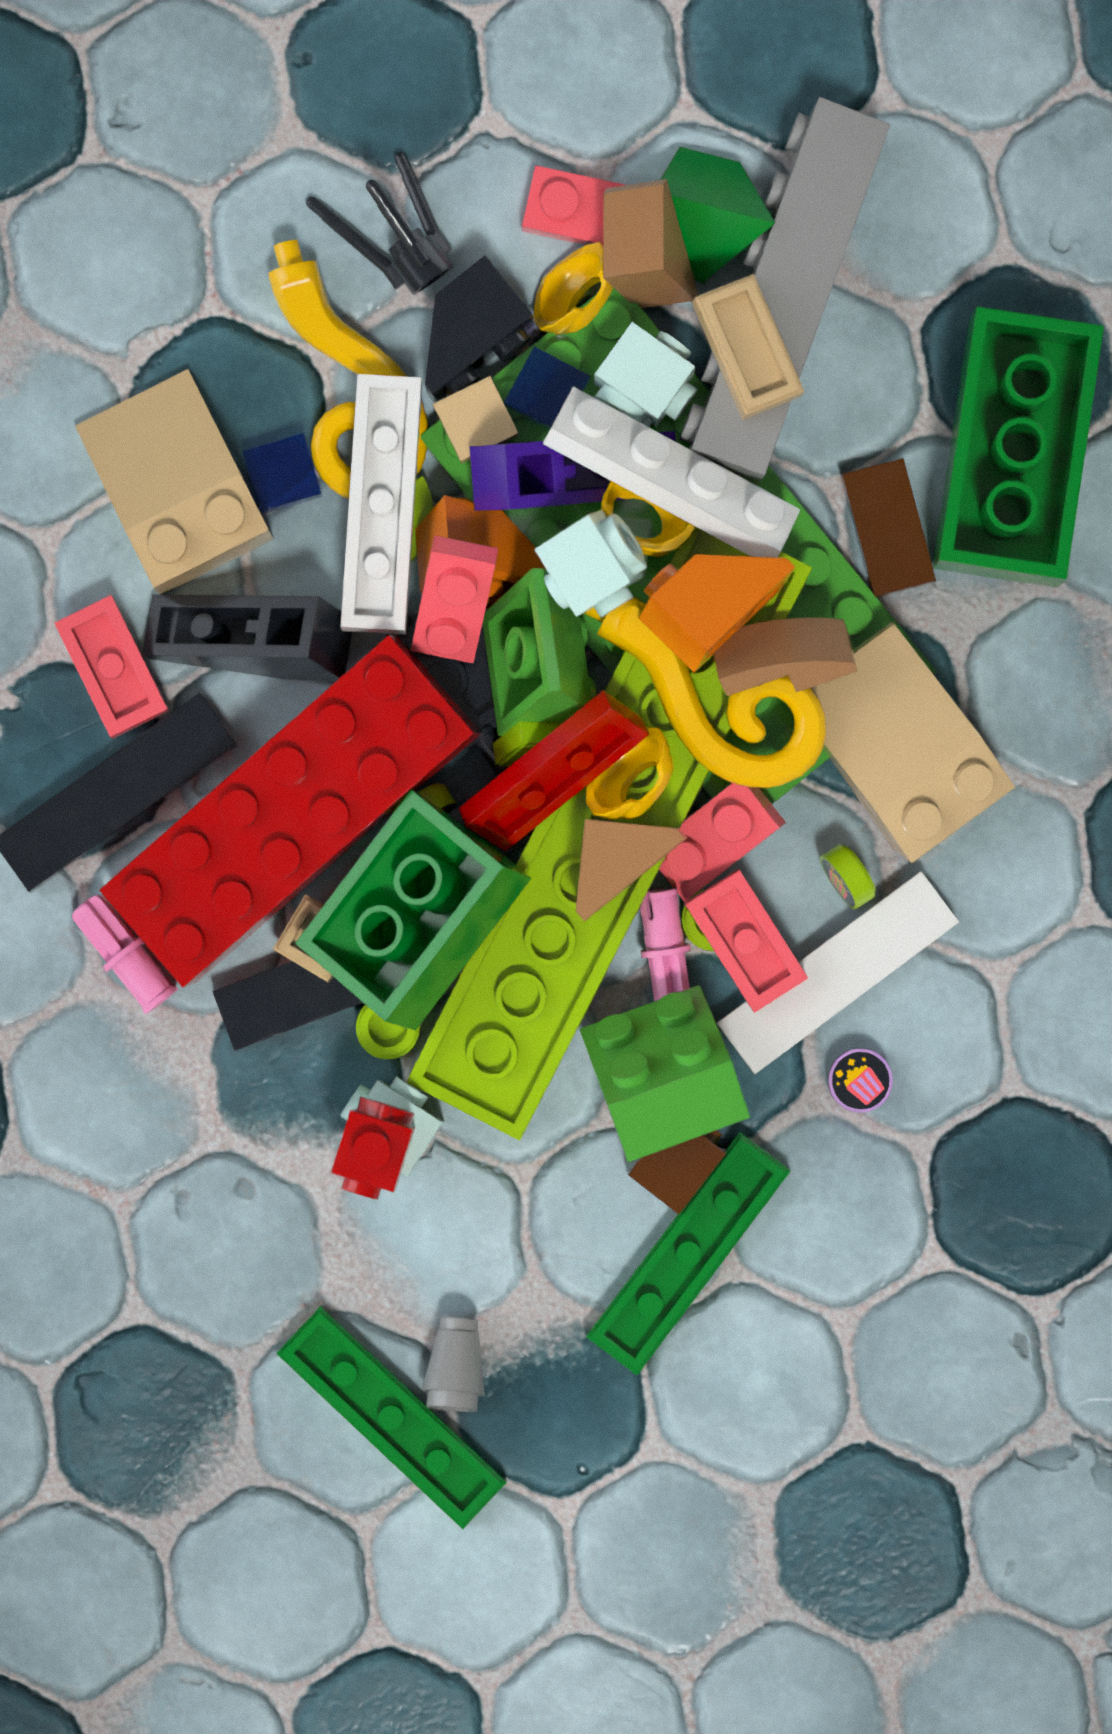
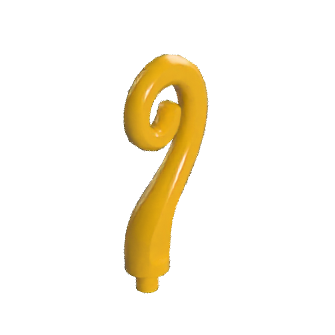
M289 240L273 246L279 268L268 273L272 292L287 322L304 341L356 375L408 377L401 367L379 346L346 324L334 312L328 300L317 261H303L298 240ZM422 399L417 475L422 469L427 454V446L422 441L421 434L429 429ZM350 401L340 403L325 412L315 425L311 440L312 460L320 478L331 490L346 499H349L351 467L341 459L337 444L338 439L344 432L354 430L356 402Z
M633 596L632 599L601 618L594 608L584 613L602 623L596 635L628 652L644 665L652 679L665 714L677 736L691 755L713 774L741 786L771 788L782 786L803 776L816 764L823 750L826 738V716L820 700L811 688L796 692L787 675L729 696L726 712L729 726L739 738L748 743H758L766 735L765 726L755 714L756 705L762 699L776 697L786 703L793 713L794 731L790 740L782 749L767 755L748 753L727 742L713 728L705 715L688 666L639 620L646 606L644 602Z

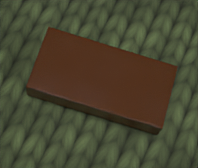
M904 458L842 474L843 488L868 582L873 594L878 598L935 583L936 578Z

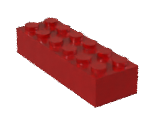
M388 635L99 891L183 988L195 984L401 804L410 790L416 791L475 740L481 734V731L398 636Z

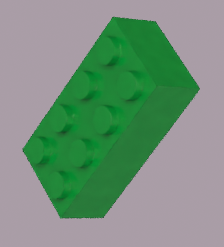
M976 307L968 324L933 569L1058 588L1067 580L1104 330L1103 325Z

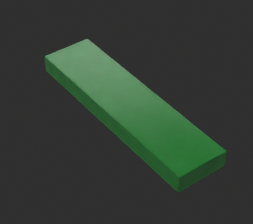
M740 1132L724 1151L726 1153L680 1214L675 1216L586 1335L589 1340L635 1375L640 1373L791 1172V1170Z
M322 1306L312 1314L276 1353L461 1529H464L507 1483V1480L432 1409L427 1408L426 1404Z

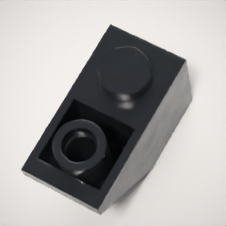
M486 255L435 294L425 378L427 395L434 403L446 394L450 396L479 382L481 376L476 370L495 355H497L501 362L509 359L531 339L526 331L533 326V314Z

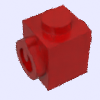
M360 1097L357 1109L350 1110L331 1170L332 1174L344 1177L341 1189L375 1200L379 1199L381 1189L394 1192L397 1189L415 1131V1127H411L415 1113L369 1098Z

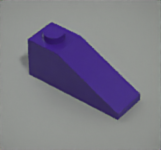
M675 431L658 432L676 442ZM544 441L469 446L474 511L512 510L602 502L603 495L611 480L544 445ZM617 497L615 500H626V499H622V498Z

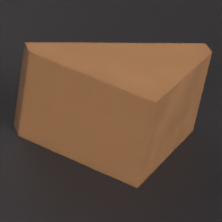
M667 179L607 188L604 192L603 278L629 303H637L641 308L690 302L699 296Z
M585 819L576 903L578 915L583 921L588 920L688 837L680 828Z

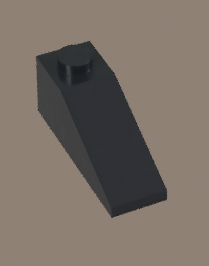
M152 595L142 655L152 660L286 680L337 681L346 673L352 631H342L340 627L341 611L319 596Z

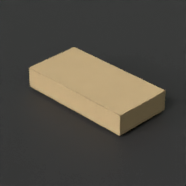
M754 274L693 299L692 305L742 420L800 398L805 391Z

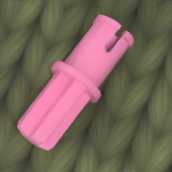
M677 887L666 888V890L665 888L649 890L640 906L646 948L640 950L641 958H648L654 1001L661 999L667 994L681 992L690 988L685 952L691 951L690 943H684Z
M99 894L92 896L72 914L74 922L107 962L102 968L106 972L114 971L141 1005L142 1011L145 1014L150 1013L178 990L175 984L173 985L143 948L145 943L140 938H135L103 896Z

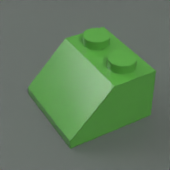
M543 568L530 569L484 614L483 630L498 736L504 735L519 721L563 723L596 696V686L593 679L588 676L585 656L588 639L586 622L580 615L576 617L570 607L563 609L557 604L544 581V576L549 572Z

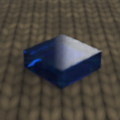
M534 346L506 397L504 405L550 430L573 386L584 392L591 380V376Z
M304 433L243 451L261 514L323 497Z

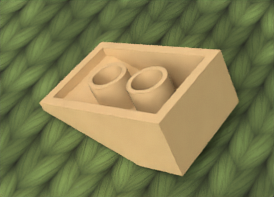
M188 369L75 425L123 528L153 588L160 595H164L273 540Z
M890 622L853 650L857 672L811 687V689L820 700L826 716V738L823 749L892 849L913 863L1013 790L1015 786L980 734L896 625Z

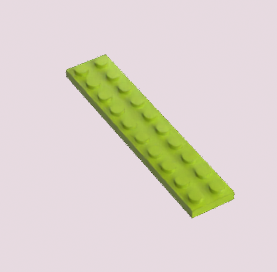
M695 527L691 536L682 546L677 548L670 563L679 570L695 554L749 555ZM781 552L777 558H787L795 566V569L781 591L744 626L787 619L813 568ZM626 651L605 692L641 716L646 727H659L670 747V755L673 760V773L669 783L649 809L641 816L629 820H608L594 816L586 804V787H584L535 827L517 863V866L532 879L465 965L406 1083L518 1141L523 1138L665 857L592 917L583 921L576 912L585 819L681 828L709 773V770L691 755L677 736L665 714L652 679L644 665ZM712 655L695 673L690 668L689 671L707 719L716 732L726 740L731 730L726 713L729 696H726L719 681L714 655ZM656 766L647 768L637 776L628 789L626 801L630 798L639 800L654 787L659 778Z

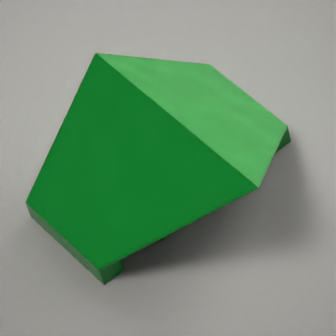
M680 146L660 179H667L695 283L705 285L709 277L775 224L743 166L738 161Z

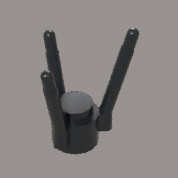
M403 152L396 153L394 159L426 236L420 228L413 231L410 230L391 200L375 180H369L366 183L367 191L400 239L389 248V252L395 259L393 262L316 197L310 196L307 198V207L382 271L395 290L405 284L412 295H416L435 283L454 267L446 255L452 248L440 233L417 177L411 168L406 154Z

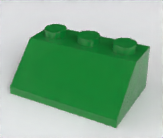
M410 790L295 944L385 1022L416 1031L532 878L487 840L418 792Z

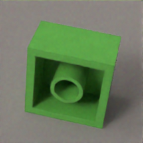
M700 985L681 992L667 994L657 1001L621 1014L607 1016L597 1023L579 1029L628 1162L750 1118L731 1058Z

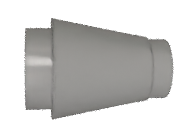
M459 1317L440 1318V1327L437 1331L421 1390L427 1392V1408L454 1412L478 1411V1399L485 1396L478 1320Z

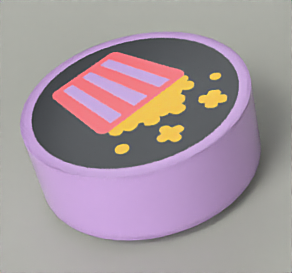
M852 1049L842 1053L834 1060L828 1072L827 1083L829 1092L838 1105L846 1110L862 1113L880 1107L887 1100L892 1089L893 1077L888 1063L878 1053L868 1049Z

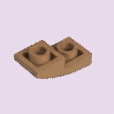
M791 618L746 625L714 654L718 678L726 696L763 685L787 675L795 691L799 692L858 671L848 628L843 619Z

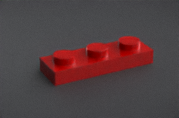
M602 690L459 808L466 827L502 850L507 851L650 734L642 717Z

